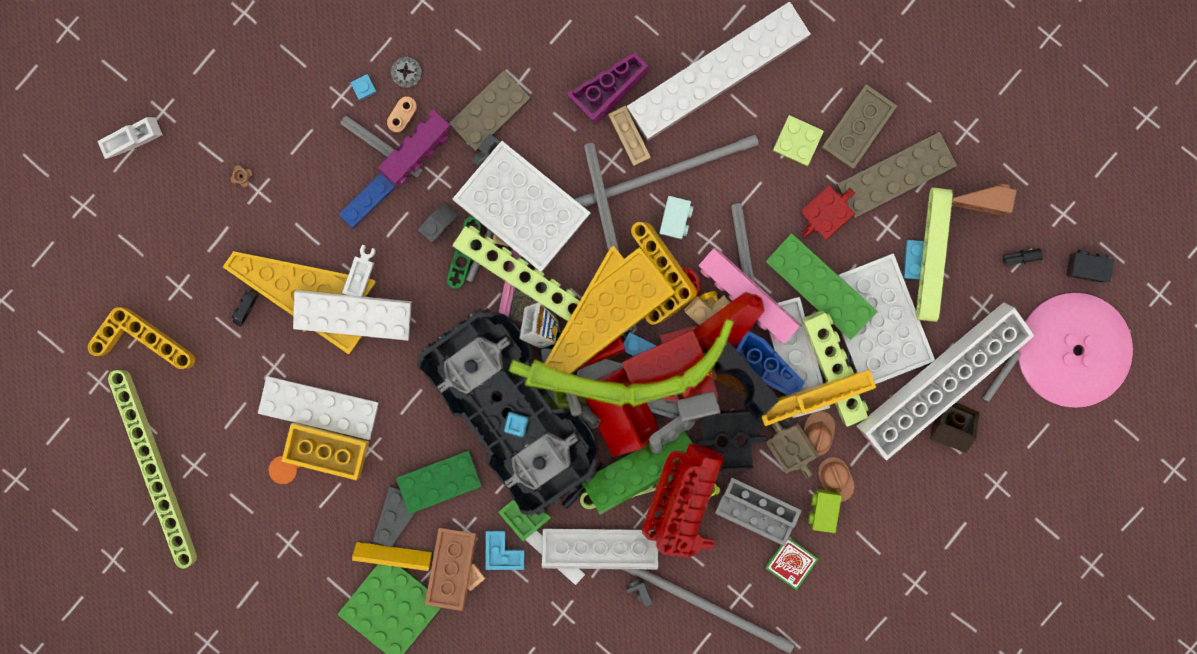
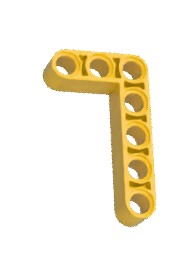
M637 222L631 229L633 237L675 292L672 297L654 310L659 313L658 320H655L653 317L654 311L645 317L649 324H661L693 301L697 296V290L653 226L647 222ZM641 226L645 227V234L643 236L640 234ZM653 241L656 243L655 251H652L650 248ZM663 257L667 259V265L665 267H663L661 264V259ZM674 272L678 275V281L676 283L672 280V274ZM685 288H687L689 291L688 298H685L683 296V290ZM670 299L674 302L673 309H670L668 307V301Z
M114 308L88 344V351L91 355L105 356L112 350L124 331H126L176 368L188 369L195 364V356L190 351L128 308ZM121 311H123L125 314V318L123 321L119 319V313ZM136 322L141 326L139 332H136L134 329ZM109 327H112L114 330V334L111 337L108 335ZM152 333L156 335V341L154 343L150 341V335ZM99 342L103 346L101 352L97 350V344ZM167 344H170L172 347L170 354H167L165 351ZM183 355H185L188 359L186 365H183L181 363V357Z

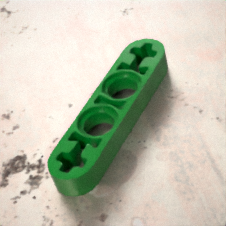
M469 217L465 220L462 230L465 226L469 228L468 223H472L473 220L478 225L477 230L481 231L482 225L474 217ZM478 240L472 241V250H475ZM457 249L455 250L447 276V283L453 289H459L464 285L472 260ZM465 257L467 260L466 266L458 267L456 264L457 258ZM454 268L460 271H464L463 275L459 273L458 279H460L461 282L457 283L456 286H454L453 281H451V278H454L457 273L453 272Z

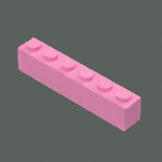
M713 248L698 265L702 268L700 272L707 278H713L716 281L714 283L715 286L721 291L726 290L730 294L728 297L732 301L744 292L761 297L764 313L759 317L757 324L764 330H770L773 333L771 335L772 338L778 343L783 342L785 344L802 326L717 248Z

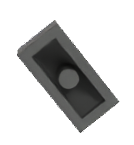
M444 203L427 218L418 231L435 244L459 217V214Z

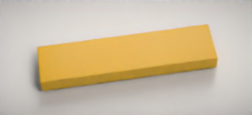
M356 542L352 561L429 571L432 552Z

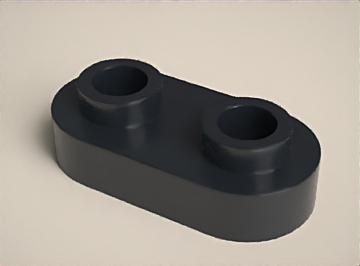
M253 290L244 292L240 300L242 304L232 314L233 324L239 327L244 324L259 294Z

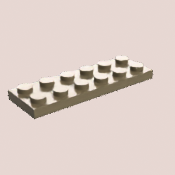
M938 132L836 185L841 195L849 188L855 192L847 201L849 207L855 213L854 219L957 165L941 133Z

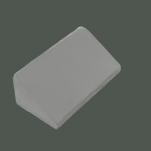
M714 392L677 401L682 421L720 413Z

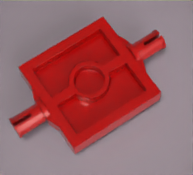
M828 186L800 211L810 224L801 233L807 238L815 230L828 240L855 215L847 202L855 192L849 188L841 196L831 186Z

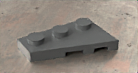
M389 486L373 542L392 547L416 513L409 514L399 488Z

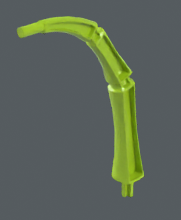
M726 319L720 337H717L712 348L702 360L687 370L684 376H675L657 383L632 384L630 387H626L620 383L602 382L575 376L554 369L537 360H534L532 367L513 360L509 371L528 378L525 386L573 394L618 406L629 403L633 407L659 398L684 393L686 388L690 386L695 387L705 378L721 355L733 322Z

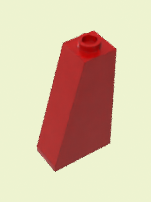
M744 292L693 330L700 347L707 350L712 348L717 337H720L726 319L733 322L727 341L736 347L764 313L763 300L756 294Z

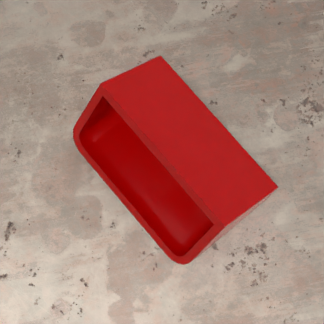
M624 368L596 379L602 382L624 384L626 387L632 385ZM584 397L590 410L601 419L598 428L612 457L644 448L650 442V436L658 431V425L647 402L633 407L629 403L618 406Z

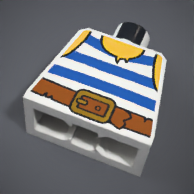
M540 302L525 307L520 339L538 348L555 345L560 337L557 334V319Z

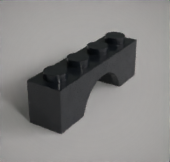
M727 341L712 370L717 375L729 374L741 381L746 392L744 406L757 420L764 416L780 400L774 391L763 382V379L755 373L749 363L741 357L736 348Z

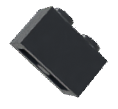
M1077 250V253L1070 254L1066 276L1109 283L1111 281L1114 259H1108L1106 254L1097 253L1096 256L1089 255L1088 251Z

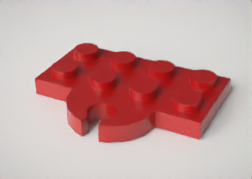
M693 330L622 361V365L631 384H650L665 381L675 376H684L687 370L695 366L705 356ZM692 386L687 387L685 392L682 393L684 398L688 395ZM675 395L663 397L665 400L678 401Z

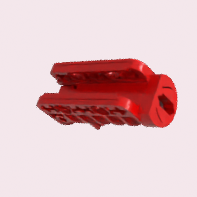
M689 444L686 452L673 451L667 456L642 527V534L648 540L656 541V548L662 554L692 557L694 554H699L700 549L711 550V548H714V539L702 537L698 530L724 460L720 453L701 445ZM674 474L673 480L667 483L668 476ZM661 510V515L654 518L656 511Z

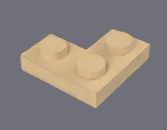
M723 295L710 308L697 296L684 311L698 325H701L731 303V301Z

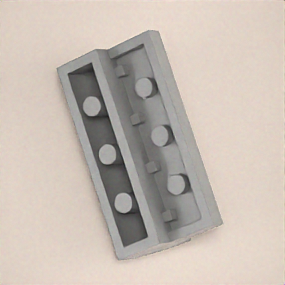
M731 478L720 496L721 499L714 514L785 546L802 510Z

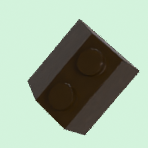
M954 403L934 420L930 439L966 453L976 440L979 412Z

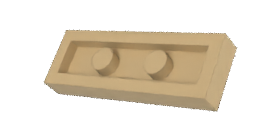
M626 106L609 113L608 116L632 165L636 166L650 159L651 157Z

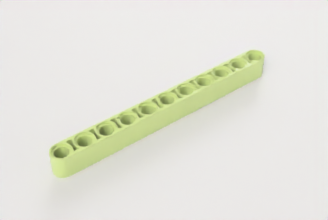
M127 370L112 371L109 374L108 381L173 559L179 568H187L195 563L197 554L133 379ZM119 373L123 376L122 383L117 381ZM125 392L129 393L130 398L128 401H125L123 398ZM131 410L136 412L135 419L130 417ZM138 427L143 431L142 437H139L136 433ZM144 446H147L150 450L148 455H145L143 452ZM150 464H154L156 466L155 473H152L150 471ZM157 482L163 485L162 491L156 488ZM163 500L169 502L170 506L168 509L164 508ZM170 518L175 519V521H176V526H175V527H172V526L170 525V523H169V519H170ZM176 536H180L182 538V545H179L176 542ZM183 554L188 555L189 563L183 561Z

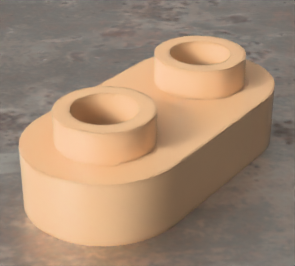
M403 97L398 101L387 120V125L391 131L401 133L406 129L417 111V104L414 99ZM405 103L410 104L409 109H404L403 106ZM399 119L400 124L395 126L393 124L394 120Z

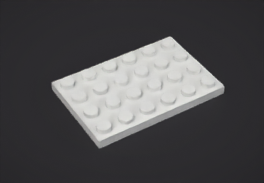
M503 141L497 145L453 197L454 202L541 272L590 215L588 210Z
M894 253L839 274L846 283L878 311L851 340L841 332L856 373L870 369L874 382L877 384L935 360L920 320L916 319V310Z

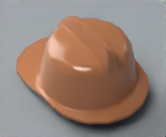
M824 411L812 413L807 418L804 427L805 435L819 456L829 451L835 433L834 419Z
M831 457L824 460L818 470L823 489L839 492L842 495L841 502L846 501L852 496L855 488L848 466L840 458Z

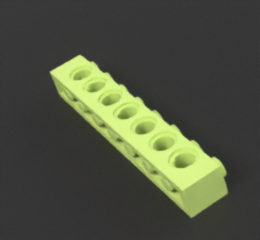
M471 225L469 228L464 227L452 247L535 301L540 302L544 307L567 322L570 320L572 314L569 313L568 306L571 303H575L578 306L580 302L576 299L577 295L569 289L565 292L559 288L561 284L552 278L548 281L543 277L545 275L543 272L536 268L534 270L528 268L529 263L520 257L516 260L511 256L512 252L504 247L499 249L495 246L496 242L488 236L484 239L478 235L480 231ZM473 240L481 242L480 250H472L470 244ZM490 250L497 253L496 261L492 262L487 259V253ZM506 261H511L514 265L511 272H506L503 269V264ZM523 271L530 275V279L526 283L521 282L519 278L520 273ZM539 282H543L546 286V290L543 293L536 291V284ZM556 292L562 296V300L558 304L552 301V295Z

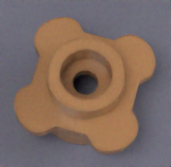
M237 165L234 167L230 180L234 184L239 183L242 187H247L252 171Z

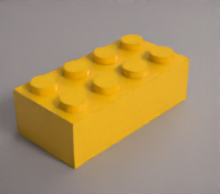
M295 422L290 425L282 462L358 480L361 477L369 441Z

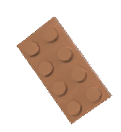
M443 528L438 529L425 605L464 611L477 534Z

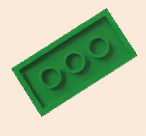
M469 451L396 478L409 514L482 487Z

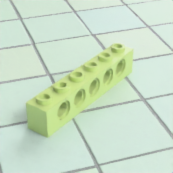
M821 310L800 319L826 383L854 374L851 366L846 364L847 355L844 349L839 347L838 342H840V338L837 332L832 330L831 325L833 321L829 313L826 314ZM825 328L826 334L823 337H818L819 330ZM828 346H833L832 353L826 355L825 349ZM839 363L840 369L837 372H833L832 367ZM859 394L835 403L841 420L847 427L868 418L866 413L869 411L867 404L864 400L861 401ZM850 398H854L853 405L847 406V401Z

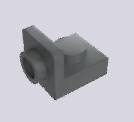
M639 579L630 581L628 583L629 586H626L627 593L639 590L636 592L639 602H643L645 607L652 605V599L644 579L641 581Z

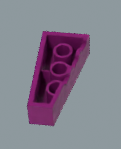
M634 52L614 64L610 69L599 73L595 78L584 82L580 87L566 94L569 100L596 125L650 72L649 66Z
M434 109L429 113L430 118L427 122L421 121L414 131L415 134L413 136L409 135L403 140L400 145L402 148L400 150L395 149L378 167L379 173L395 188L398 185L402 186L409 179L408 175L412 171L414 173L418 171L422 166L421 162L425 158L430 159L436 152L434 149L439 144L443 146L449 139L450 124Z

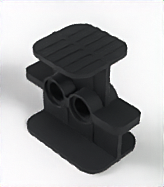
M747 409L720 411L717 414L701 417L702 439H697L696 445H712L713 450L724 457L720 472L754 469L751 442L768 441L767 435H760L759 419L756 420ZM739 435L746 436V442L743 445L736 443V438ZM725 436L727 443L724 446L717 445L718 437Z

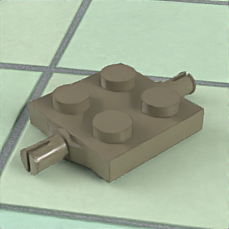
M779 422L771 424L776 434L768 439L766 444L785 473L788 474L793 470L801 469L806 479L811 477L813 473L807 464L819 455L800 425L797 423L783 429Z

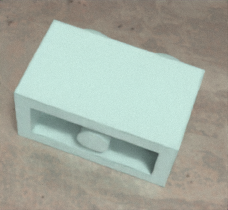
M668 196L659 235L679 240L683 236H687L689 225H686L687 217L691 218L693 207L690 206L691 201Z

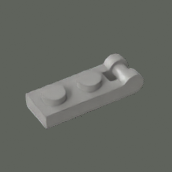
M679 415L651 435L649 438L651 451L655 454L660 453L662 446L669 441L677 439L683 431L691 429L695 424V419L682 421Z

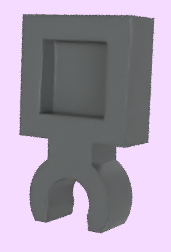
M489 134L478 148L480 152L473 157L472 162L480 167L500 141Z

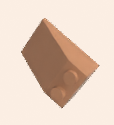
M999 184V186L952 198V206L1003 216L1012 213L1017 190L1011 189L1010 185Z

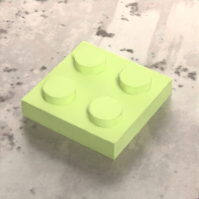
M789 115L773 151L808 166L824 131Z

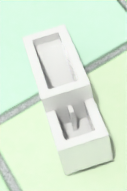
M146 117L133 125H127L99 140L98 144L104 158L108 159L148 143L163 134L156 118Z

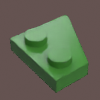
M514 499L498 512L522 541L527 539L551 518L545 512L539 516L537 514L533 516L522 514Z

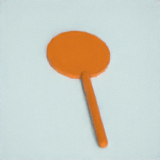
M278 456L269 465V475L276 483L287 484L296 477L297 468L301 466L282 462L283 456Z

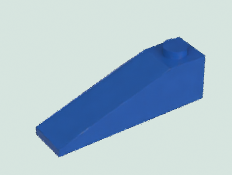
M748 331L735 347L741 357L749 363L750 367L763 379L765 384L786 395L799 392L805 382L762 337Z

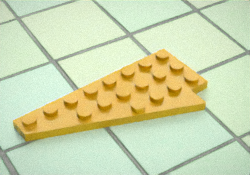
M614 245L610 248L544 364L572 374L675 294L640 247L625 259Z
M234 251L223 266L224 269L292 316H294V292L296 290L347 295L342 293L348 275ZM368 280L363 297H367L377 281ZM316 331L347 354H351L362 336Z

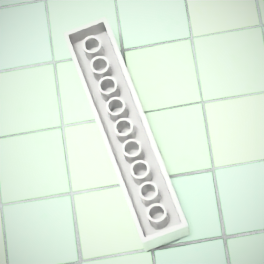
M788 2L629 104L627 110L646 141H649L808 39L810 32L792 4Z
M1003 302L870 414L867 419L858 424L857 428L876 452L887 461L1032 339L1034 334L1017 310Z

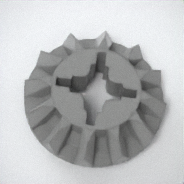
M407 56L393 62L391 76L398 86L409 88L419 82L422 71L415 59ZM407 64L408 70L414 73L407 74L405 79L404 74L399 71L404 70Z

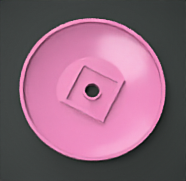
M1066 293L1042 302L1026 318L1025 323L1034 334V337L1017 350L1021 354L1018 363L1026 382L1039 396L1060 406L1086 407L1105 400L1121 386L1130 370L1133 344L1125 320L1109 303L1089 294ZM1076 345L1082 347V353L1079 356H1076L1073 352V348Z

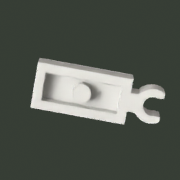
M361 246V258H354L342 293L363 297L374 263L370 262V258L374 257L376 249L372 248L371 253L366 254V246Z

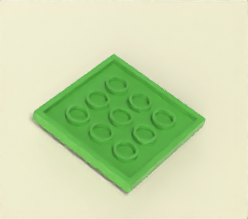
M378 564L337 615L385 654H404L441 607L425 605L428 587L405 568Z

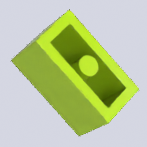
M816 488V493L812 494L811 497L813 511L809 512L808 524H810L812 530L836 533L842 497L839 492Z

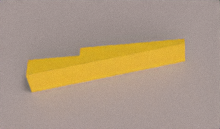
M870 369L780 397L778 398L780 401L761 418L764 425L767 426L802 413L804 415L876 388Z

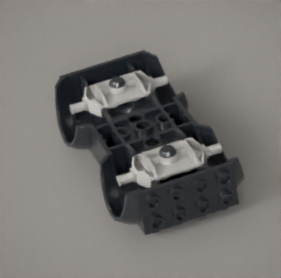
M480 308L467 316L469 320L465 319L452 327L454 331L451 332L450 330L436 338L437 343L434 341L422 348L421 351L423 353L418 356L417 366L435 386L448 405L454 417L463 416L488 451L489 455L486 463L503 482L518 505L520 512L530 516L534 514L539 516L551 505L550 503H553V505L557 504L563 499L566 492L569 494L573 493L579 488L578 486L582 484V481L587 483L595 477L594 475L597 474L596 470L599 467L597 463L599 457L598 442L590 426L583 419H579L578 415L573 416L570 409H559L546 389L525 386L528 378L509 371L513 360L529 366L532 357L530 345L528 342L520 339L521 329L509 317L501 313L490 312L488 308L485 310ZM494 391L502 393L503 398L500 402H495L492 399ZM504 408H510L515 414L529 417L524 437L504 432L507 417L503 415Z

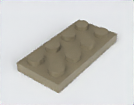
M503 70L449 124L477 151L489 134L494 135L531 98Z
M866 84L821 148L853 170L897 105Z

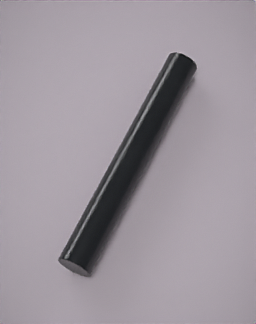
M600 463L596 472L604 469L606 466ZM582 484L562 503L566 509L585 491Z

